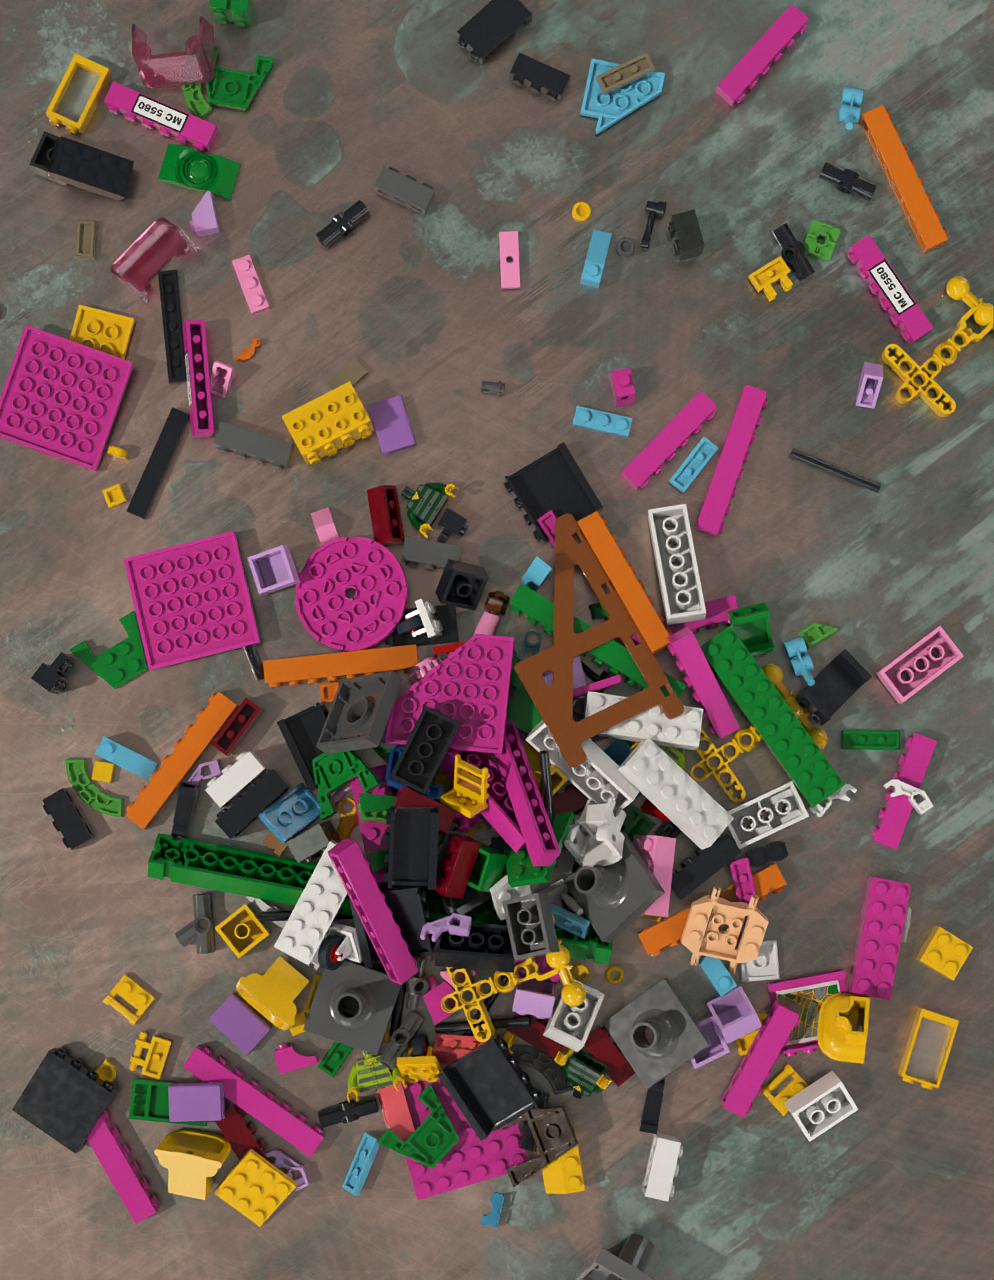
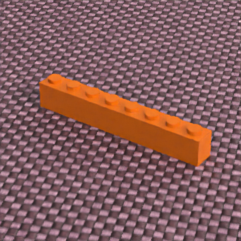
M881 105L863 113L860 122L923 253H927L944 245L948 240V232L940 223L939 213L931 205L932 199L923 188L922 178L918 177L915 172L916 167L913 160H910L907 155L906 145L901 143L899 139V131L891 122L892 118L889 110H885L884 105Z
M596 511L577 521L583 536L594 551L612 586L620 596L653 655L667 649V645L670 644L667 637L673 634L669 628L665 629L662 615L660 612L656 613L653 608L655 604L652 598L644 593V584L640 579H636L634 575L636 571L633 565L626 562V554L623 548H618L615 543L617 539L614 533L608 531L606 527L608 523L603 515L600 516Z
M414 644L263 661L265 684L270 685V688L282 687L281 683H289V686L301 685V681H308V684L320 683V679H327L328 682L339 681V677L345 676L347 679L358 677V675L366 674L367 676L389 671L396 673V671L404 670V673H409L419 661L417 645Z
M223 693L212 694L208 700L210 704L207 708H202L196 716L197 721L194 725L190 724L185 730V737L182 740L179 739L174 744L173 753L170 756L166 755L161 762L163 766L160 770H155L150 776L151 782L148 786L144 785L138 792L139 798L136 802L132 801L126 808L127 813L125 816L143 830L149 827L239 707V705Z
M772 863L752 874L756 895L759 897L758 903L766 899L765 895L771 892L776 894L784 890L783 886L786 885V882L776 863ZM734 883L722 889L719 897L730 902H737ZM691 906L637 933L648 955L656 956L663 952L662 948L668 945L671 948L680 943L679 939L682 937Z

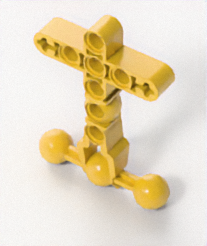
M962 276L951 278L947 283L946 291L949 297L954 300L962 299L971 309L957 322L958 329L946 342L938 344L934 349L933 355L921 367L897 344H889L881 355L884 363L904 381L895 393L897 402L907 404L918 395L940 417L951 415L956 409V403L933 378L945 366L953 364L957 359V354L971 342L977 343L991 329L994 331V305L983 303V298L977 299L970 292V283ZM972 314L977 324L986 327L980 334L972 333V329L966 327L965 321ZM955 337L961 338L963 344H956L954 340ZM946 350L949 353V358H944L941 355V351ZM893 351L895 354L890 357L888 354ZM901 364H907L909 366V371H903L901 369ZM928 364H934L936 366V371H930L928 369ZM914 377H920L923 384H916ZM901 390L908 391L909 398L902 397ZM928 390L935 391L936 398L929 397ZM947 404L949 407L947 410H943L944 405Z
M775 664L763 666L761 669L818 748L823 750L828 742L826 732L811 724L807 718L810 713L805 712L806 709L800 707L795 699L796 695H793L794 690L788 691L782 682V669ZM752 726L742 728L735 733L734 738L730 740L731 742L716 749L701 727L700 734L703 737L700 738V741H706L708 749L706 751H700L699 748L695 750L701 760L690 768L689 776L694 781H702L712 775L730 801L741 802L745 798L746 792L727 764L739 754L753 751L758 742L761 741L760 735ZM743 735H748L751 739L748 746L741 743ZM727 746H733L735 749V754L731 757L725 753ZM712 756L719 759L717 767H711L709 764V759ZM696 767L703 770L701 778H696L693 775V770ZM724 772L730 775L728 783H722L720 780V775ZM733 782H735L736 785H733V788H734L735 790H740V792H741V793H739V797H740V798H739V799H738L737 797H734V798H733V797H732V794H733L732 789L729 788V789L727 790L725 787L730 786Z
M557 939L560 952L546 955V962L555 970L545 974L539 971V965L535 963V957L516 965L514 973L496 971L493 976L476 983L470 969L460 968L454 970L452 967H446L456 992L443 997L441 1007L448 1013L463 1008L476 1040L486 1042L494 1037L495 1029L483 999L499 992H510L521 982L534 978L542 981L559 974L564 985L561 992L562 1000L568 1006L576 1007L581 1005L586 998V991L582 984L574 981L570 972L573 966L569 965L570 952L566 947L560 945L562 940ZM520 967L525 968L527 972L525 978L520 977L518 974ZM459 972L465 974L466 979L464 982L458 980ZM502 975H506L509 979L507 986L501 983ZM484 983L490 984V993L484 992ZM467 990L473 993V999L471 1001L467 1000L465 997V993ZM449 998L455 1000L456 1005L454 1008L448 1006ZM474 1009H478L481 1012L480 1019L474 1018ZM482 1021L485 1022V1023H483V1024L477 1026V1023H480V1022H482ZM487 1029L488 1033L486 1035H482L481 1031Z

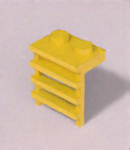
M456 754L454 789L442 795L440 803L469 818L488 808V803H486V799L489 797L487 788L490 785L487 783V779L490 777L488 768L484 767L481 770L461 760V755ZM462 780H465V781H467V782H469V783H471V784H473V785H475V786L481 788V790L478 789V788H476V787H474V786H472V785H470V784H468V783H466V782H464V781H462Z

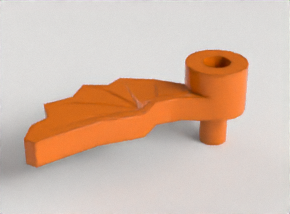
M258 338L253 339L251 346L245 348L235 359H241L242 361L251 359V356L255 354V347L261 345V340Z

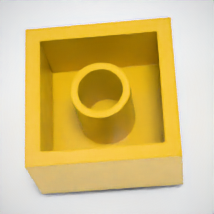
M245 903L215 927L216 931L238 959L272 933L263 921L258 922V915L249 903Z
M934 926L915 959L954 981L973 947L943 928Z

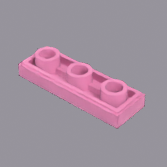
M518 231L499 232L501 289H520ZM507 259H512L513 262H512V263H508L506 260H507Z

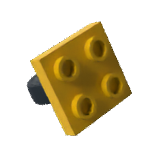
M424 1034L414 1037L413 1047H409L408 1057H397L398 1069L404 1081L409 1083H416L418 1081L436 1082L440 1080L437 1075L442 1070L441 1066L433 1054V1048L429 1047L427 1036Z

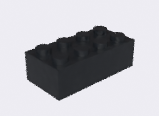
M61 136L55 140L47 177L120 201L126 198L134 161Z
M424 706L390 777L423 794H428L463 723L429 706Z
M267 769L260 775L261 780L258 783L253 782L245 789L247 791L246 794L243 796L238 795L231 802L232 806L229 809L224 808L216 815L218 819L215 823L230 839L236 838L258 818L260 812L277 801L292 787L277 769Z
M722 833L711 847L703 850L698 848L695 851L696 855L694 857L685 858L680 863L681 867L679 869H673L671 892L681 901L742 851L727 833Z
M472 923L469 937L452 935L445 931L436 940L435 966L514 973L515 961L507 925Z

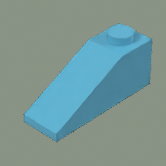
M593 230L580 284L599 288L612 233Z
M537 556L521 581L524 582L525 586L537 592L551 575L552 568Z
M105 736L95 752L98 756L149 781L150 776L158 766V763Z
M704 955L700 956L698 964L720 996H723L737 986L720 959Z

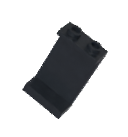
M491 0L457 31V42L462 48L466 47L470 51L469 54L474 61H479L483 65L485 57L523 23L528 25L532 21V13L520 0Z
M435 606L437 613L434 614L443 626V631H441L443 636L428 638L427 633L417 637H412V634L399 636L395 628L385 639L386 645L390 647L414 644L426 646L459 642L455 606ZM405 609L404 615L400 623L405 621V615L414 612L418 609Z
M844 649L814 678L815 684L812 686L807 685L795 699L800 707L806 709L811 714L812 719L822 726L872 676Z

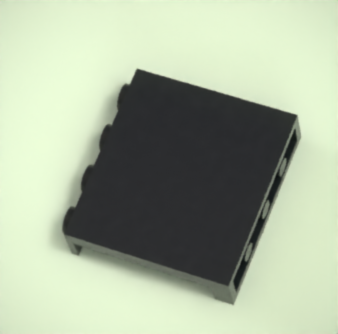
M564 442L559 444L556 449L512 475L505 476L506 482L503 484L508 493H513L515 505L518 509L522 508L525 513L523 515L524 520L528 526H533L535 530L533 534L538 542L542 541L543 544L549 542V540L535 521L550 510L553 511L557 518L565 514H571L577 522L603 509L602 504Z
M404 885L392 888H379L385 896L384 901L387 907L393 912L392 917L395 923L401 929L400 934L409 946L410 954L413 957L430 955L431 962H433L435 959L436 941H432V934H427L425 940L420 938L422 927L426 923H430L431 910L426 906L427 892L423 891L422 886ZM350 899L349 902L365 968H372L374 961L380 959Z
M499 1034L444 1067L437 1075L481 1141L486 1139L491 1132L531 1108H537L542 1102L539 1090L533 1087L529 1075L523 1072L519 1066L518 1059L511 1054L508 1044L504 1039H501Z
M54 1048L48 1051L12 1110L76 1154L85 1146L86 1138L113 1095L118 1093V1090L114 1088L115 1086L111 1082L100 1079L95 1071L84 1068L79 1060L68 1057L63 1049Z

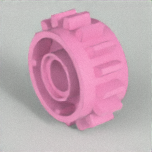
M434 655L415 665L409 671L410 677L408 680L411 685L421 680L430 670L445 660L444 657L441 658Z

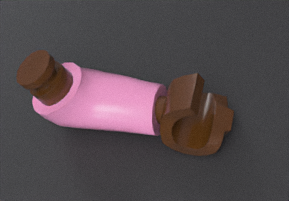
M498 590L496 592H489L484 605V609L489 610V612L484 611L473 635L495 636L502 617L498 614L505 615L510 600L509 596L504 595V592Z

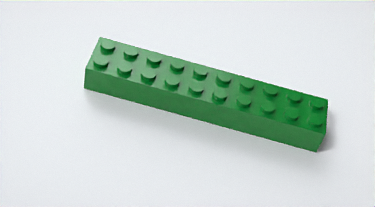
M521 583L509 601L510 611L519 617L521 614L527 617L526 621L535 627L537 624L543 627V632L552 637L554 603ZM573 616L574 633L579 634L592 628L587 623ZM614 640L581 655L583 657L588 655L593 658L591 662L599 667L604 665L609 668L608 672L613 676H622L625 678L624 682L633 688L634 686H638L642 690L648 688L627 648ZM664 672L671 688L679 698L686 685ZM665 685L660 688L665 697L670 695Z
M731 626L700 647L711 669L811 807H815L845 785Z

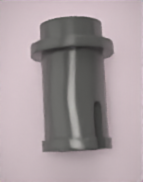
M482 381L481 393L498 394V396L500 394L504 395L505 383H502V381H499V383Z

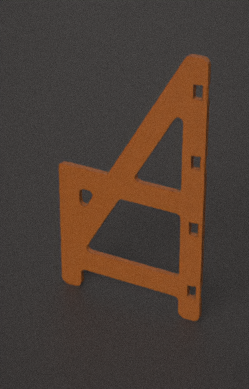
M571 514L558 517L555 521L553 646L518 662L515 665V671L570 767L575 768L584 764L587 760V756L581 747L582 742L655 706H659L665 716L671 720L681 716L684 712V707L671 688L668 679L620 596L612 586L594 551L583 536L576 520ZM576 533L581 540L579 544H576L572 537ZM575 566L581 568L609 617L607 621L579 634L573 631ZM605 583L611 592L607 595L601 587ZM634 634L640 642L636 646L631 639V636ZM620 638L646 681L648 688L579 722H575L573 720V659L613 639ZM544 672H552V686H548L542 677ZM664 685L670 694L667 697L664 696L660 689Z

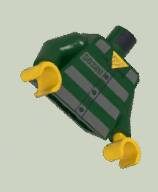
M426 483L424 485L420 484L416 491L408 486L402 491L401 496L409 500L406 506L408 510L407 516L412 526L420 531L425 538H428L426 534L428 530L434 531L432 525L449 500V496L452 498L456 497L452 494L454 489H459L455 485Z
M581 1050L579 1052L575 1051L570 1058L569 1054L564 1055L561 1051H558L554 1061L563 1066L566 1084L574 1089L573 1096L575 1098L582 1099L584 1095L590 1097L593 1092L599 1093L609 1087L612 1080L606 1078L605 1075L610 1066Z

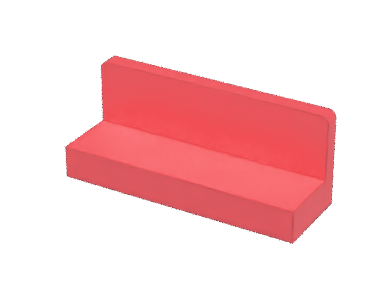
M436 1034L432 1051L439 1063L451 1064L485 1042H479L474 1036Z
M402 1084L398 1085L399 1092L393 1085L376 1089L387 1129L389 1128L403 1142L406 1141L415 1130Z

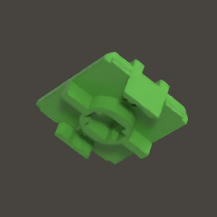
M813 220L804 241L805 253L830 261L841 230ZM818 236L825 238L824 245L817 243Z

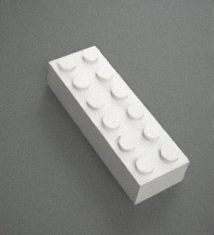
M686 504L648 510V523L667 625L705 620L706 609Z
M588 691L584 698L582 720L628 697ZM655 706L596 736L642 742L650 738L656 745L696 750L699 747L703 709L683 706V714L671 720L665 716L659 706Z
M543 720L532 729L525 739L538 752L543 750L549 751L550 763L555 765L594 804L608 803L609 798H613L616 801L613 809L614 816L618 809H624L633 802L639 793V790L617 770L620 766L591 739L581 743L587 760L584 764L575 768L568 765Z
M650 738L640 742L617 769L701 850L711 847L734 819Z
M331 840L327 845L274 945L275 948L307 965L312 962L348 894L327 852L338 844L334 840Z

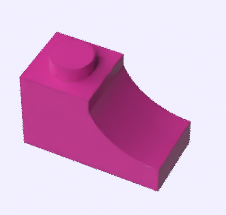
M288 1042L277 1045L278 1049L273 1051L280 1074L319 1062L317 1053H301L295 1048L294 1044L289 1045Z

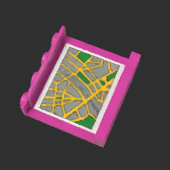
M844 969L766 983L771 1008L777 1000L795 1009L800 1015L799 1024L795 1029H792L789 1034V1042L787 1045H783L780 1051L781 1054H785V1057L797 1055L796 1052L803 1050L804 1053L815 1052L816 1048H820L817 1039L819 1010L827 997L835 993H847L845 982L847 976Z

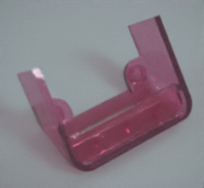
M199 16L200 35L188 38L185 44V52L151 55V48L147 44V34L136 24H132V55L142 83L148 88L153 89L211 81L214 77V27L203 16Z
M162 217L157 219L111 266L110 271L130 291L147 304L149 301L145 296L150 292L151 284L149 281L174 255L177 257L185 256L189 253L190 248L196 252L200 249L179 227Z

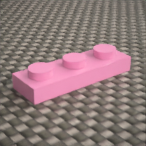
M250 255L233 260L232 263L251 314L269 309Z

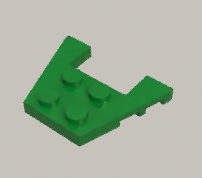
M201 44L208 103L246 111L274 64V58L257 55L254 73L251 74L215 66L218 47Z
M135 611L119 619L128 634V638L95 657L85 640L70 649L76 657L114 689L119 688L149 669Z
M354 751L332 754L322 753L312 760L315 785H318L319 797H317V801H320L321 813L319 815L321 820H326L338 812L331 793L358 777L365 793H369L382 785L381 781Z
M429 1084L417 1097L431 1110L426 1119L404 1142L389 1128L377 1142L433 1169L458 1142L459 1137L438 1100L434 1089Z

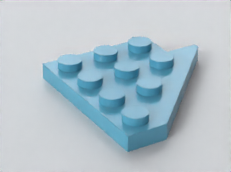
M591 59L580 115L598 118L595 134H599L660 95L665 73L654 71L603 95L596 81V76L621 64Z

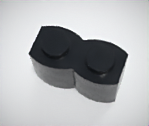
M773 841L764 847L750 848L745 852V855L749 858L751 867H761L769 861L785 859L788 856L785 842Z

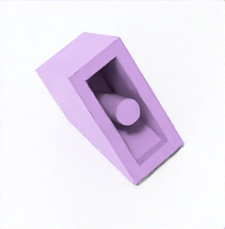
M210 191L205 193L192 212L193 220H190V227L192 232L195 231L197 237L220 233L213 196Z
M864 362L859 380L856 406L875 408L883 380V365Z

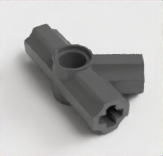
M210 894L193 895L194 920L175 933L176 938L183 947L196 940L197 954L214 953V920L212 918ZM200 919H205L208 922L206 929L200 926Z

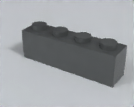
M219 422L213 441L217 450L228 453L229 450L236 452L235 455L241 458H246V456L253 457V461L258 463L270 462L272 463L271 466L278 469L288 468L295 447L291 442L223 422Z

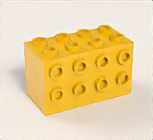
M350 381L282 416L307 465L317 464L321 461V458L327 455L332 456L338 452V449L344 446L345 448L350 447L356 440L360 438L365 439L375 431Z

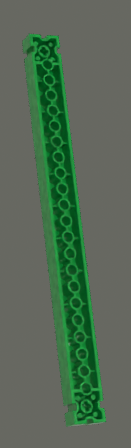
M158 833L154 850H152L148 861V877L160 880L168 877L171 879V882L296 905L317 863L308 862L305 864L304 861L297 863L296 859L181 838L180 841L173 840V836ZM422 886L423 891L427 892L426 906L431 910L430 922L448 917L447 912L434 892L428 890V886ZM348 894L338 914L353 916ZM493 900L466 915L471 917L472 923L507 925L506 919L500 920L497 917ZM584 914L580 915L581 917H583V918H585V919L588 920V918L586 917V915H584ZM591 923L585 939L555 926L557 939L562 940L560 945L568 949L571 958L584 961L585 958H593L594 963L608 965L613 941L611 943L603 942Z

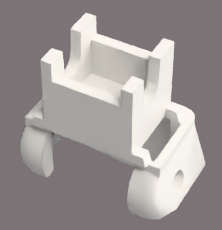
M609 798L608 803L594 804L592 800H587L580 819H576L575 824H572L568 836L564 837L565 847L575 857V861L580 866H607L618 862L623 856L625 837L620 830L627 814L622 809H618L614 816L613 809L616 801L613 798ZM580 825L589 833L587 837L579 830Z

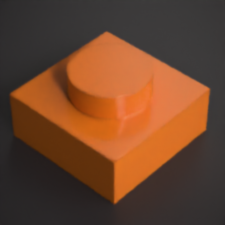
M339 682L319 684L321 703L333 702Z

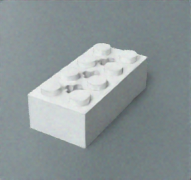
M789 781L727 810L734 819L726 828L731 839L741 849L805 819L809 815L793 781ZM779 802L781 804L785 803L784 812L778 810ZM762 810L764 812H768L766 820H764V818H760ZM745 818L751 821L748 829L742 825Z

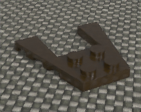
M564 1106L531 1108L498 1128L501 1129L527 1120L540 1153L539 1157L506 1168L513 1187L578 1144Z

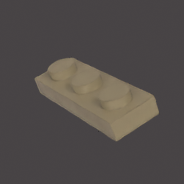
M646 52L596 76V81L603 95H606L654 72L655 68Z

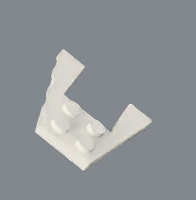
M507 875L490 888L496 915L500 920L506 919L502 901L532 894L530 885L511 888ZM561 879L538 893H548L549 902L553 903L561 900V894L564 892L568 893V888L564 880Z

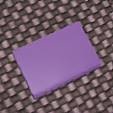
M402 395L368 405L383 456L417 445Z
M235 992L208 1019L246 1055L272 1028L265 1019L263 1020Z
M181 1082L168 1086L170 1122L221 1121L225 1118L224 1084L222 1082Z

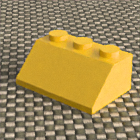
M578 1144L542 1168L546 1194H568L585 1191Z

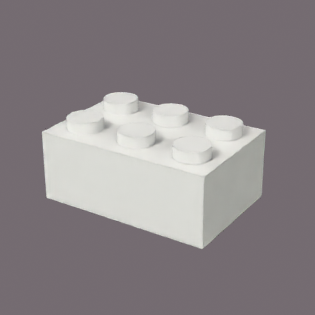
M244 751L236 758L237 762L234 765L229 764L221 771L223 773L222 776L219 778L214 777L207 783L208 788L205 791L220 808H226L268 769L254 752Z
M581 982L579 983L583 985L586 991L584 1002L576 1007L568 1006L562 1000L560 993L551 1019H549L543 1036L576 1052H579L585 1045L605 994Z
M833 1070L784 1102L809 1142L859 1110Z
M659 1132L654 1134L642 1188L645 1197L667 1202L669 1196L673 1197L675 1189L673 1177H677L679 1171L677 1159L678 1157L681 1158L683 1153V1146H681L682 1143L678 1137Z

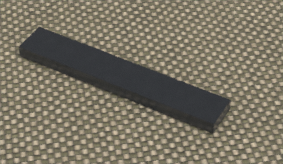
M177 269L158 271L169 384L187 382L178 271Z
M172 407L127 508L128 513L142 519L146 518L188 423L190 414Z

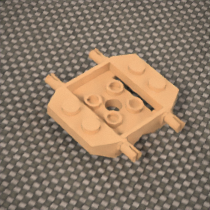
M714 886L711 895H706L692 902L681 937V943L693 953L690 961L691 965L694 966L695 964V966H698L700 956L704 955L730 961L727 971L730 974L731 972L735 974L739 963L757 960L769 922L768 918L756 907L759 900L757 895H751L749 904L730 902L720 898L719 895L722 889ZM745 916H748L747 922H746V925H745V928H744V931H743V934H742V937H741V940H740V943H739V946H738V949H737V948H735V946H736V943H737V940H738V937H739V934H740V931H741V928H742V925H743V922H744V918H745ZM722 924H727L729 926L728 929L724 931H721L718 928Z

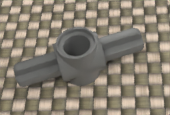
M417 956L415 958L418 972L404 982L407 986L408 999L406 1008L408 1010H416L419 996L423 995L429 986L426 981V974L424 973L426 964L424 956Z

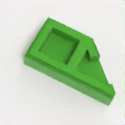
M814 622L799 631L798 634L803 637L806 647L810 648L836 632L838 628Z

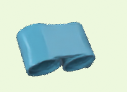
M845 86L838 121L846 122V128L850 130L853 128V124L858 123L861 110L859 106L862 102L864 89Z
M532 629L525 634L520 653L521 661L524 660L523 655L527 652L533 655L539 653L542 640L539 631ZM536 634L539 640L537 643L531 644L527 639L528 636Z
M800 636L783 642L784 650L789 658L794 676L802 675L809 686L814 685L815 680L810 673L814 670L810 656L805 654L807 653V647L803 637Z

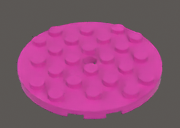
M359 536L341 537L323 544L305 561L306 564L298 575L300 583L295 586L296 610L305 629L322 644L342 651L367 649L386 639L400 623L408 600L407 579L398 559L380 543ZM349 589L356 590L354 598L349 599L347 597Z

